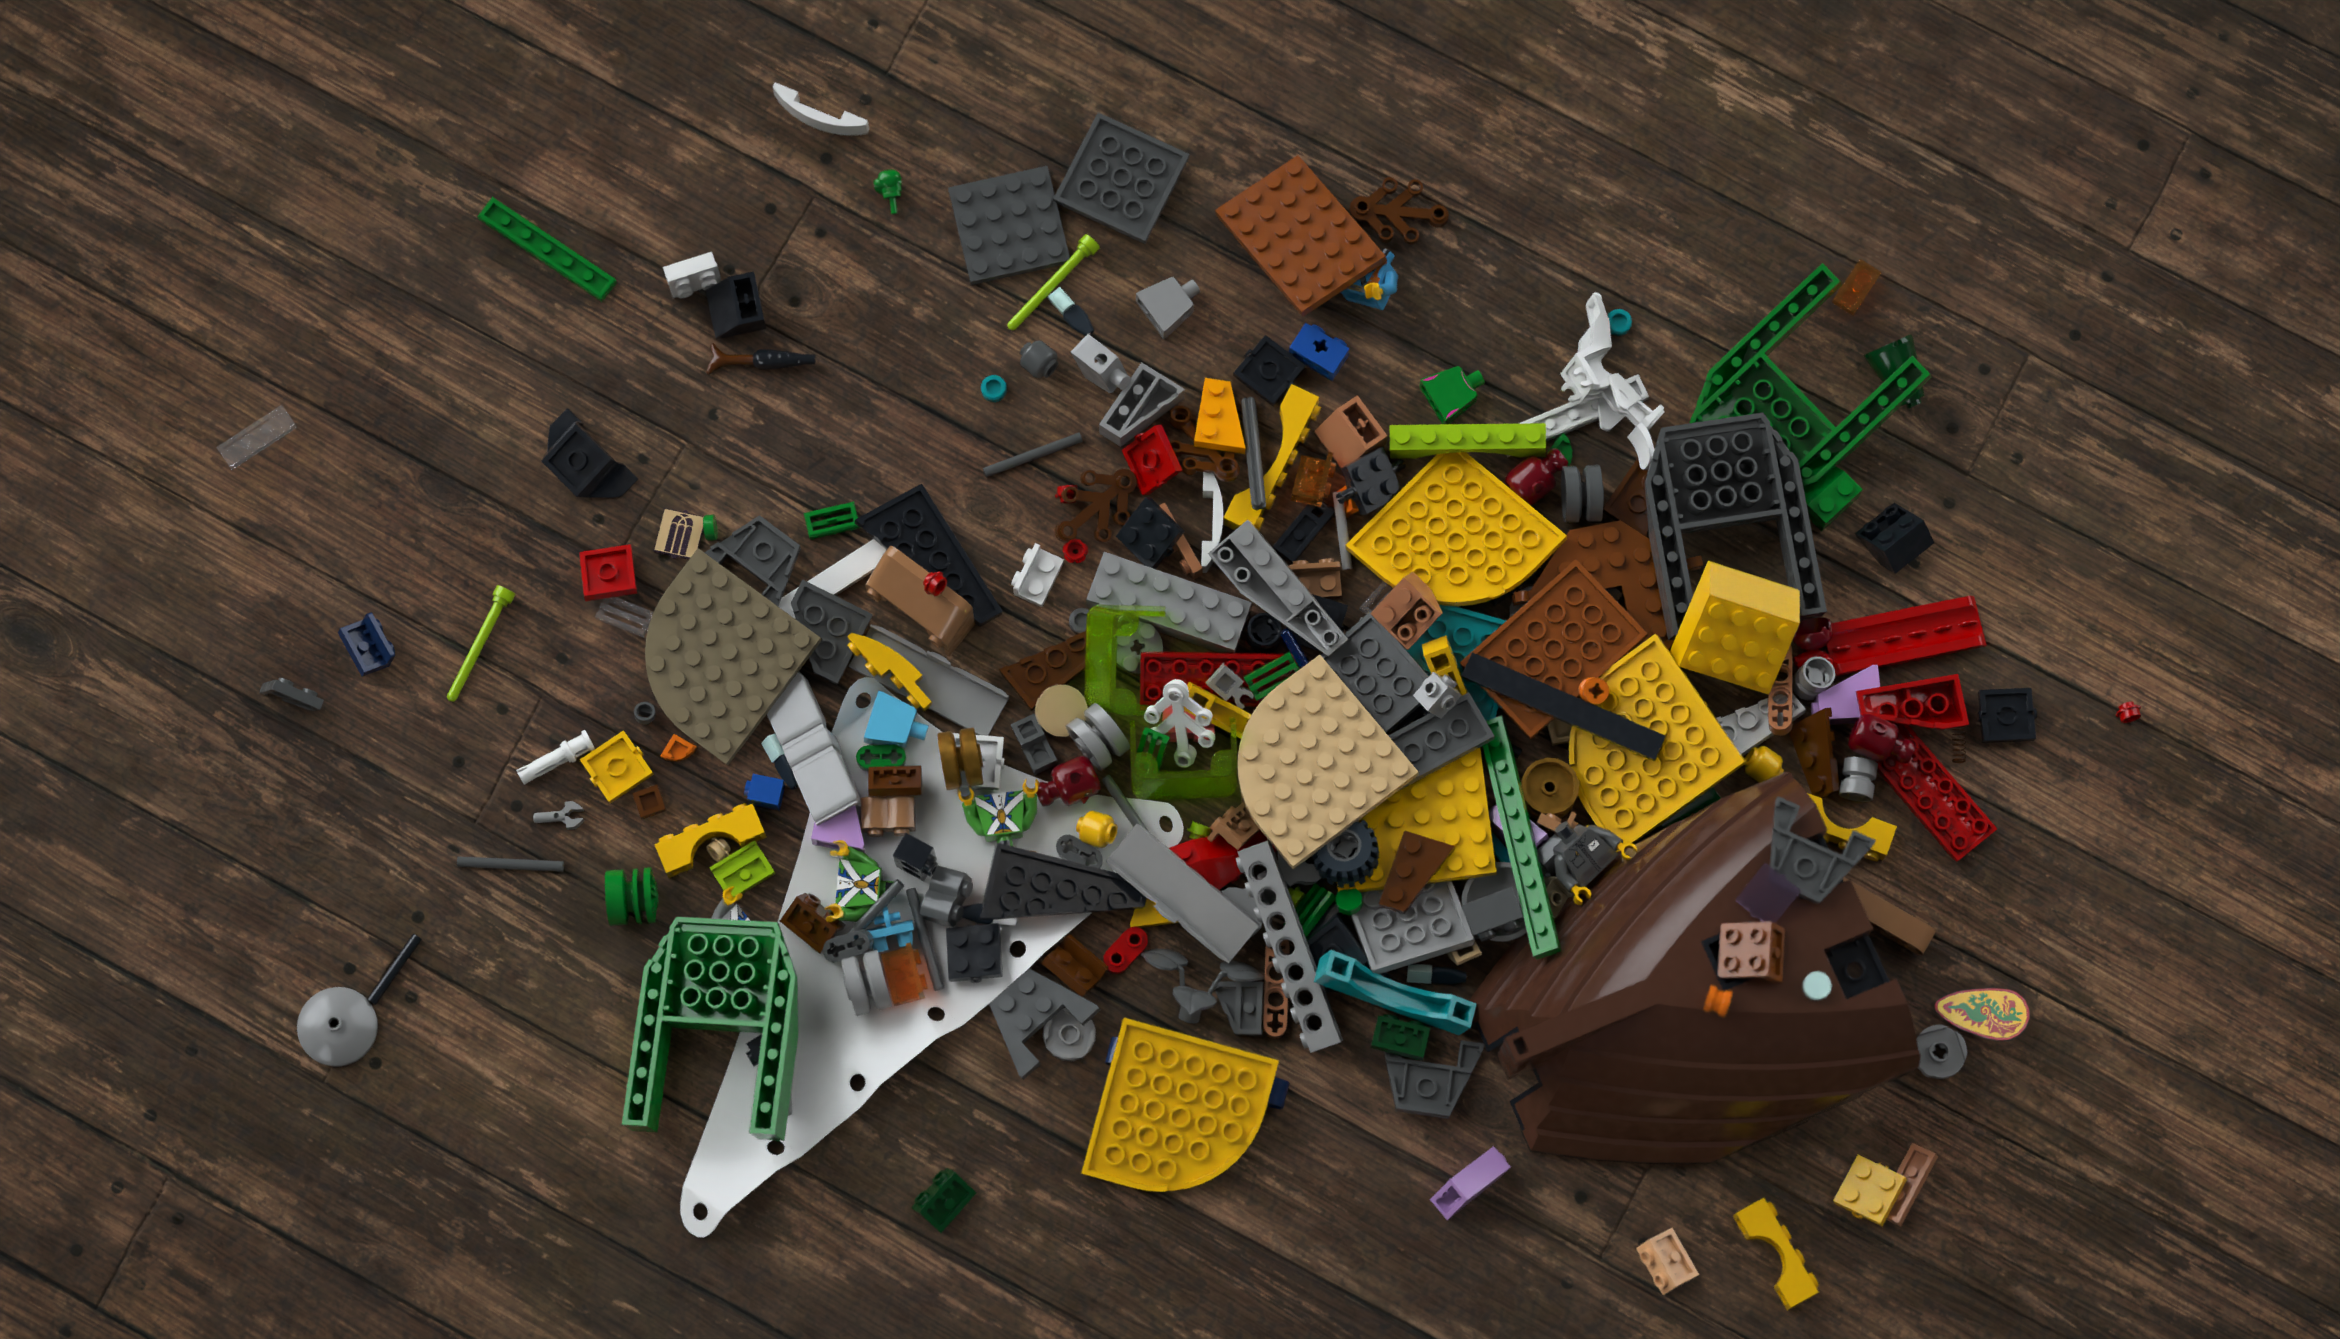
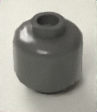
M1037 340L1032 344L1030 342L1026 343L1020 351V355H1022L1020 360L1021 367L1035 378H1048L1059 364L1057 352L1041 340Z

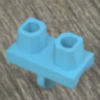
M888 907L882 910L883 915L877 916L874 919L875 925L885 923L886 926L867 930L873 936V950H878V952L889 950L886 939L888 935L896 934L899 947L913 944V921L908 920L891 924V921L900 920L901 917L899 912L889 914Z

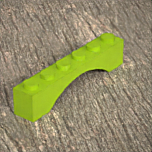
M1546 423L1390 425V459H1416L1430 455L1456 452L1497 453L1515 457H1546Z

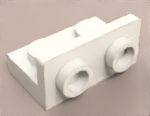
M1035 543L1033 549H1027L1022 560L1025 565L1021 572L1017 571L1011 585L1014 586L1013 592L1015 596L1043 607L1064 564V559L1042 550L1040 545Z

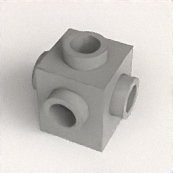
M1433 672L1424 680L1413 696L1428 712L1442 719L1455 706L1457 700L1462 695L1456 690L1455 686L1457 683L1446 674L1442 677Z

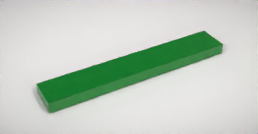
M494 197L489 200L477 216L478 220L601 302L604 301L617 283L615 278Z

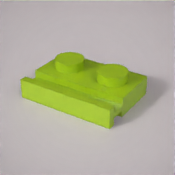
M755 840L709 867L723 891L734 886L731 891L734 898L737 894L745 893L775 874Z

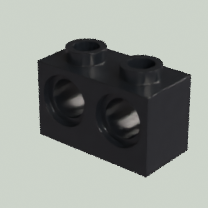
M905 833L893 854L896 867L924 881L927 875L930 877L933 875L938 866V863L935 862L937 858L934 847Z

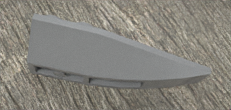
M1249 520L1245 521L1208 553L1241 594L1327 656H1330L1349 640Z

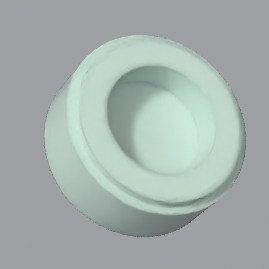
M1812 972L1803 981V992L1811 1000H1822L1831 990V981L1822 972Z

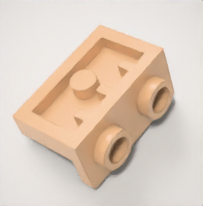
M1673 1228L1654 1236L1637 1247L1641 1261L1648 1268L1655 1285L1663 1295L1699 1275Z

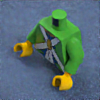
M1025 779L1022 787L1023 790L980 796H974L973 789L968 786L970 794L965 797L961 795L960 789H958L957 794L960 801L963 802L962 807L966 822L977 835L985 836L986 842L997 841V843L1013 846L1012 839L1023 838V832L1030 829L1037 814V795L1035 793L1038 791L1039 781L1035 780L1034 788H1028L1026 785L1027 779Z
M843 840L833 841L834 844L839 846L840 851H830V855L833 857L843 856V858L839 859L836 903L825 907V910H831L834 916L826 917V921L833 922L839 919L840 921L858 922L894 881H883L882 868L864 852L849 847Z

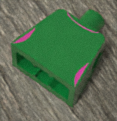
M1456 366L1422 378L1419 388L1441 424H1450L1476 403L1478 395L1474 389L1485 384V380L1479 370L1466 376L1461 367Z

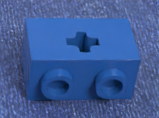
M1305 323L1289 347V353L1310 369L1333 381L1348 358L1349 348L1343 340L1336 337L1332 339L1327 336L1325 331L1314 324L1310 326ZM1321 347L1325 348V350H1321L1320 353L1316 352V349L1319 350Z

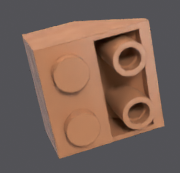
M1358 395L1336 409L1314 431L1340 468L1375 448L1384 447L1388 437Z
M1411 572L1403 577L1370 614L1409 650L1443 612L1432 590L1414 572Z

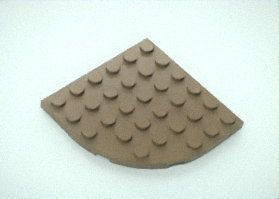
M697 548L667 588L653 612L648 627L645 647L648 680L659 706L673 724L718 759L729 765L814 652L822 638Z

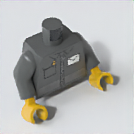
M1563 822L1555 829L1556 834L1561 839L1553 848L1556 856L1554 859L1556 878L1570 893H1574L1573 899L1577 905L1583 904L1578 894H1584L1587 899L1591 898V892L1585 886L1619 855L1616 852L1617 850L1621 851L1624 860L1632 859L1624 853L1625 849L1631 848L1637 852V847L1634 844H1623V840L1608 829L1590 825L1585 827L1577 825L1573 829L1568 822Z

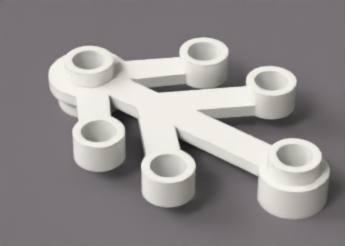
M1175 679L1164 686V697L1154 706H1149L1146 709L1144 719L1150 724H1155L1159 721L1161 712L1172 705L1173 713L1157 727H1152L1151 729L1165 735L1175 726L1178 747L1174 754V760L1178 766L1186 768L1194 763L1197 755L1196 749L1188 744L1186 727L1199 737L1198 743L1202 747L1209 748L1215 741V734L1204 727L1210 724L1213 714L1209 709L1203 708L1189 697L1188 686L1185 682ZM1184 707L1196 715L1195 720L1184 712ZM1148 736L1147 740L1149 743L1151 742L1152 736ZM1157 739L1156 745L1161 744L1162 741Z

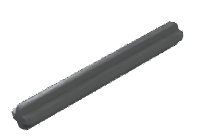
M1253 397L1243 398L1241 405L1251 505L1254 510H1259L1266 507L1256 402Z

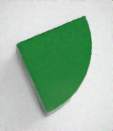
M1562 433L1550 449L1557 448L1568 461V466H1570L1573 455L1572 446L1568 437Z

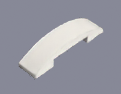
M778 83L773 85L774 95L779 103L791 115L811 127L839 135L867 134L869 131L868 120L846 111H844L841 119H837L799 103L800 99L797 91Z
M1203 472V498H1213L1212 541H1202L1201 566L1203 573H1207L1214 561L1208 553L1221 543L1223 502L1214 473Z

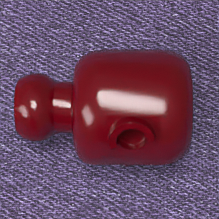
M1557 448L1550 449L1543 460L1537 456H1529L1506 475L1505 483L1512 491L1532 506L1556 487V479L1553 474L1557 471H1562L1563 466H1568V461Z
M1871 714L1860 715L1848 741V746L1853 752L1877 762H1884L1891 755L1900 763H1909L1916 747L1913 741L1898 738L1899 729L1895 724Z
M1078 756L1054 767L1051 772L1052 781L1048 783L1040 782L1036 794L1041 805L1044 807L1050 806L1058 798H1061L1066 806H1071L1080 801L1085 804L1089 797L1100 791L1101 783L1090 759L1086 756Z

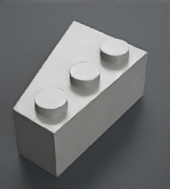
M1141 362L1132 375L1129 386L1122 390L1100 422L1099 434L1118 446H1123L1185 399V389Z

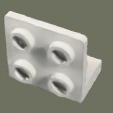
M712 252L663 267L673 298H686L692 295L694 291L700 289L707 290L721 281L719 269Z

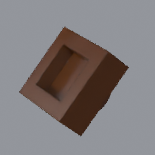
M658 785L632 793L642 820L667 811Z

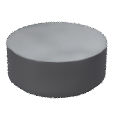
M1078 608L1071 613L1069 626L1075 634L1082 633L1095 627V617L1090 610Z

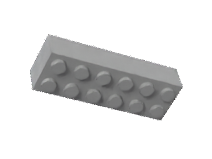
M1107 552L1103 553L1086 599L1088 608L1128 622L1141 621L1151 624L1160 633L1218 653H1236L1252 607V602Z

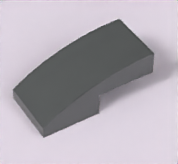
M1035 714L1010 724L1034 775L1058 765L1057 758L1046 739L1044 731L1038 724Z

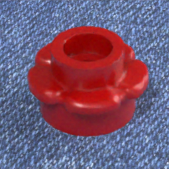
M1064 485L1057 487V495H1055V498L1060 499V502L1062 504H1069L1068 502H1065L1062 499L1061 493L1064 488L1070 486L1075 487L1078 490L1077 485ZM1072 490L1067 491V498L1073 499L1074 493Z
M1073 539L1065 543L1063 546L1065 560L1069 563H1082L1088 554L1087 545L1080 539ZM1075 549L1078 551L1076 554L1073 553Z
M941 571L937 573L931 572L925 577L923 581L924 591L934 596H938L944 591L947 579L943 577Z
M2132 701L2126 702L2118 707L2119 710L2116 714V717L2120 718L2121 723L2133 722L2141 717L2139 711L2141 706L2134 705Z

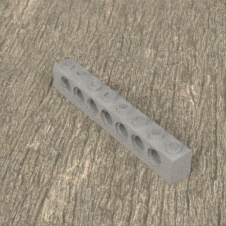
M1268 840L1238 851L1239 857L1236 858V862L1240 872H1245L1248 879L1245 887L1249 897H1254L1257 907L1254 908L1256 918L1259 923L1263 922L1266 932L1263 933L1265 943L1268 948H1273L1275 957L1272 958L1275 970L1277 973H1282L1285 981L1281 983L1286 998L1290 997L1294 1007L1290 1008L1294 1022L1300 1023L1303 1033L1299 1035L1305 1049L1309 1048L1310 1053L1340 1043L1343 1039L1324 986L1314 982L1317 967L1272 843ZM1257 864H1262L1267 869V875L1264 879H1258L1254 875V868ZM1267 889L1273 890L1276 894V901L1273 904H1267L1263 899V893ZM1279 914L1284 917L1285 926L1283 929H1276L1273 926L1272 918L1274 915ZM1286 939L1294 943L1295 949L1292 954H1285L1281 949V944ZM1293 965H1299L1303 968L1304 975L1301 979H1294L1291 976L1290 969ZM1302 990H1308L1312 993L1313 1000L1311 1004H1303L1300 1001L1299 994ZM1311 1015H1317L1321 1018L1322 1026L1320 1029L1315 1030L1309 1026L1308 1020Z

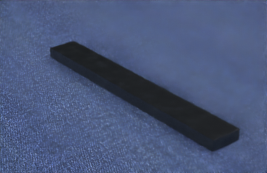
M1473 652L1461 675L1462 678L1653 761L1656 760L1666 739V736Z

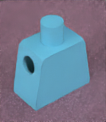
M878 690L864 734V743L899 745L902 748H906L910 736L925 740L929 725L915 722L916 708Z

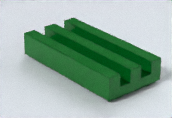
M854 501L804 513L810 540L860 528L855 524V519L858 518ZM851 510V514L828 518L825 520L816 521L812 523L810 520L826 515ZM849 520H853V521H854V522H850V523H845V524H841V525L832 526V527H828V528H824V529H820V530H815V531H813V529H815V528H819V527H823V526H827V525H832V524H836V523H840V522H845V521H849Z
M1288 652L1244 676V679L1257 701L1267 696L1294 673L1259 692L1258 688L1293 669L1294 673L1300 669L1291 653ZM1289 660V665L1253 683L1252 680Z
M1145 727L1141 735L1134 764L1139 766L1140 762L1144 763L1143 768L1148 770L1150 766L1154 767L1153 772L1158 774L1170 737ZM1148 736H1152L1147 756H1144L1143 753ZM1157 739H1159L1162 742L1160 745L1157 759L1154 760L1152 759L1157 743Z
M1316 883L1296 907L1305 937H1307L1336 899L1333 893L1328 892L1323 887L1321 888Z

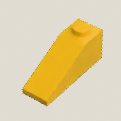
M1445 635L1422 644L1423 654L1431 674L1435 672L1442 677L1445 674L1457 683L1455 686L1456 690L1462 696L1467 694L1466 686L1447 636Z

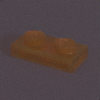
M1859 259L1832 303L1854 316L1882 272Z

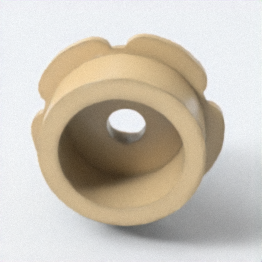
M712 838L711 843L706 847L708 853L716 862L728 857L731 851L728 843L722 838L720 840Z

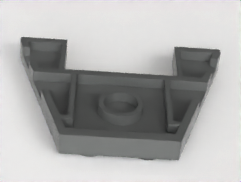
M759 515L734 531L730 537L712 545L711 549L704 553L719 564H722L727 557H730L766 584L768 587L763 591L762 595L779 606L801 547Z
M1778 796L1774 805L1768 882L1819 905L1871 849L1876 840L1853 830L1842 855L1791 833L1790 829L1800 806Z
M1031 969L1020 975L989 1003L1017 1072L1023 1080L1041 1065L1024 1043L1060 1010L1066 1007L1082 1026L1100 1011L1096 1004Z
M1461 1040L1457 1066L1402 1059L1401 1055L1384 1051L1395 1111L1449 1119L1483 1052L1484 1044Z

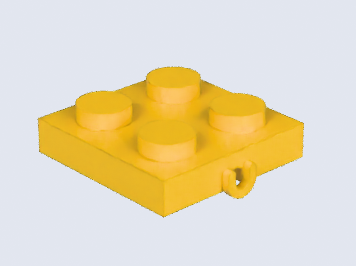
M624 730L580 759L591 776L589 779L595 787L598 786L609 804L654 775L642 757L644 754L638 746H634Z
M1857 1155L1833 1202L1851 1211L1852 1215L1858 1219L1865 1218L1883 1226L1907 1179L1905 1176L1890 1170L1888 1166L1885 1167L1881 1163L1877 1164Z

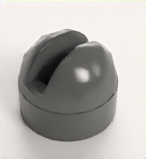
M649 702L637 704L634 709L636 721L642 725L652 723L655 718L654 706Z

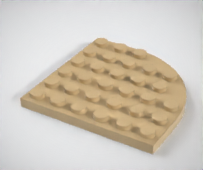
M1318 655L1279 684L1259 703L1245 726L1238 751V778L1246 808L1262 833L1292 869H1295L1419 775L1418 770L1321 655Z

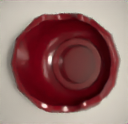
M1818 617L1800 621L1793 638L1794 643L1805 650H1818L1826 646L1832 638L1831 620L1826 617Z

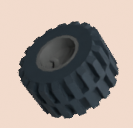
M1358 820L1335 839L1312 855L1316 871H1319V876L1322 879L1327 878V883L1333 885L1334 882H1337L1338 887L1344 888V884H1349V888L1355 887L1354 882L1359 881L1360 884L1366 882L1365 876L1370 878L1374 874L1373 868L1377 869L1379 858L1377 838L1372 827L1368 828L1367 822L1364 820L1359 822Z

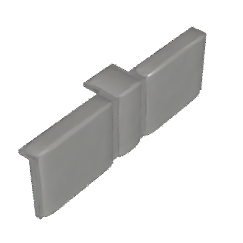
M870 625V629L865 637L890 647L908 660L923 675V679L917 685L932 702L928 709L965 729L974 727L975 734L988 736L1009 700V696L1004 691L963 669L951 666V662L940 654L929 651L926 653L919 646L880 626ZM861 654L858 657H853L849 664L851 669L866 677L876 679L880 684L905 697L909 696L903 687L899 690L889 679L892 676L891 673H888L883 679L878 674L874 677L864 666L867 661Z
M798 672L769 710L767 716L783 748L812 818L818 826L856 804L859 807L862 805L859 793L841 756L839 742L827 729L825 717L808 680Z
M1139 824L1132 828L1106 860L1115 872L1145 897L1155 902L1156 905L1154 907L1164 918L1174 924L1178 921L1187 932L1227 963L1232 960L1260 926L1251 916L1216 887L1208 883L1198 872L1189 867L1180 857Z

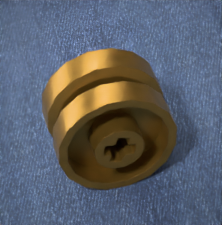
M974 727L960 730V746L956 747L955 737L951 731L937 733L946 789L953 790L961 787L960 771H965L966 781L970 787L983 785L982 754L980 744H977Z
M1544 758L1535 761L1526 769L1521 780V787L1528 815L1538 820L1541 813L1545 815L1551 813L1562 819L1571 811L1578 796L1579 781L1575 771L1569 764L1557 758ZM1545 787H1546L1547 790L1553 789V791H1552V792H1547V791L1545 790Z

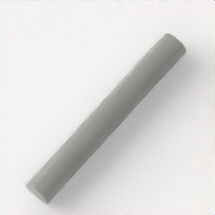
M1334 492L1333 500L1342 570L1353 569L1351 553L1345 547L1349 542L1345 505L1337 501L1340 498H1336V495L1340 492Z

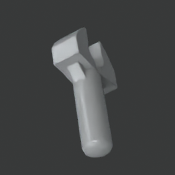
M569 801L565 802V807L561 811L534 813L533 820L535 823L562 821L566 824L567 830L578 828L584 822V819H571L567 815H570L573 811L581 812L584 810L579 804Z

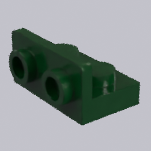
M1378 1015L1371 1048L1423 1061L1430 1028L1425 1027V1024L1419 1021L1405 1022L1400 1021L1394 1015Z
M949 1168L939 1171L934 1176L932 1185L917 1195L914 1201L915 1204L912 1206L915 1212L919 1213L940 1233L944 1231L977 1193L956 1172Z

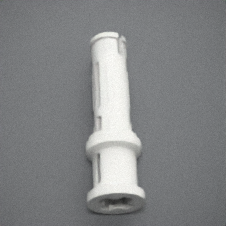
M585 730L581 731V735L568 742L564 740L560 744L561 747L517 769L516 771L523 784H527L568 761L573 763L577 757L588 751L592 752L595 750Z

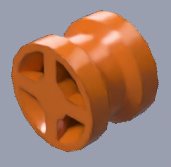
M1588 677L1580 683L1578 688L1581 699L1592 704L1604 702L1609 695L1607 683L1600 678Z
M1711 985L1703 1011L1707 1013L1711 1011L1717 1012L1720 1017L1725 1018L1732 997V991H1720L1717 986Z

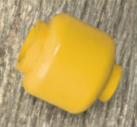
M1766 746L1753 747L1745 757L1747 762L1744 764L1745 773L1759 783L1784 772V769L1781 768L1783 764L1782 757Z
M1096 811L1087 812L1084 817L1079 818L1076 825V831L1079 832L1080 840L1098 848H1104L1108 844H1112L1118 830L1112 816Z

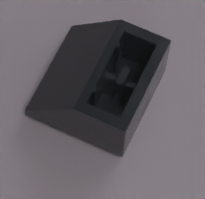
M754 272L729 276L706 290L716 339L766 329Z
M1896 503L1885 508L1882 513L1855 533L1856 537L1878 563L1894 574L1935 543L1925 521Z

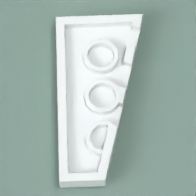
M1781 694L1773 698V701L1777 704H1784L1788 700L1785 695ZM1794 694L1792 699V722L1806 711ZM1768 698L1759 701L1758 704L1751 707L1735 710L1733 714L1716 718L1742 756L1774 735L1769 730ZM1778 713V726H1783V713Z

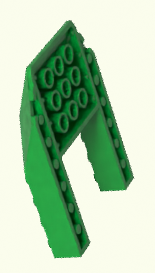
M1822 263L1708 371L1705 384L1689 423L1764 413L1770 421L1772 428L1782 437V441L1789 451L1793 452L1797 457L1803 486L1816 483L1851 454L1926 384L1932 376L1912 355L1837 427L1822 414L1768 357L1771 352L1842 286L1841 281Z
M676 917L669 927L668 934L663 936L658 944L660 947L653 958L647 961L643 969L622 1125L632 1131L658 1133L672 1028L762 1033L749 1133L761 1140L785 1141L798 1043L797 975L778 922Z

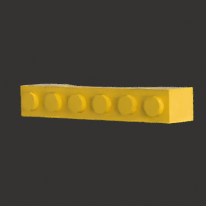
M1291 384L1280 405L1279 414L1283 433L1281 448L1270 470L1263 476L1266 507L1259 510L1252 508L1250 488L1234 495L1223 517V525L1236 530L1245 521L1249 520L1260 531L1265 520L1262 515L1265 509H1271L1276 498L1273 493L1277 486L1282 487L1287 477V473L1284 472L1287 465L1294 464L1299 453L1296 448L1299 442H1305L1310 429L1307 426L1310 420L1315 421L1319 415L1321 407L1318 406V396Z

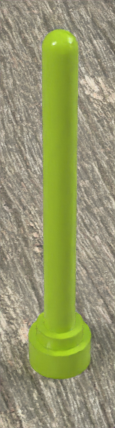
M1085 234L1078 241V250L1008 322L1010 330L1017 329L1084 257L1093 256L1100 249V246L1093 238Z
M499 585L496 586L492 594L494 596L492 599L494 603L447 694L449 701L454 702L457 700L503 607H507L508 604L512 603L516 594L507 588Z

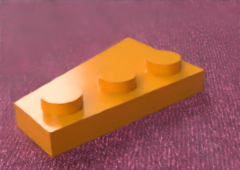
M1205 378L1194 447L1245 454L1246 448L1230 381Z

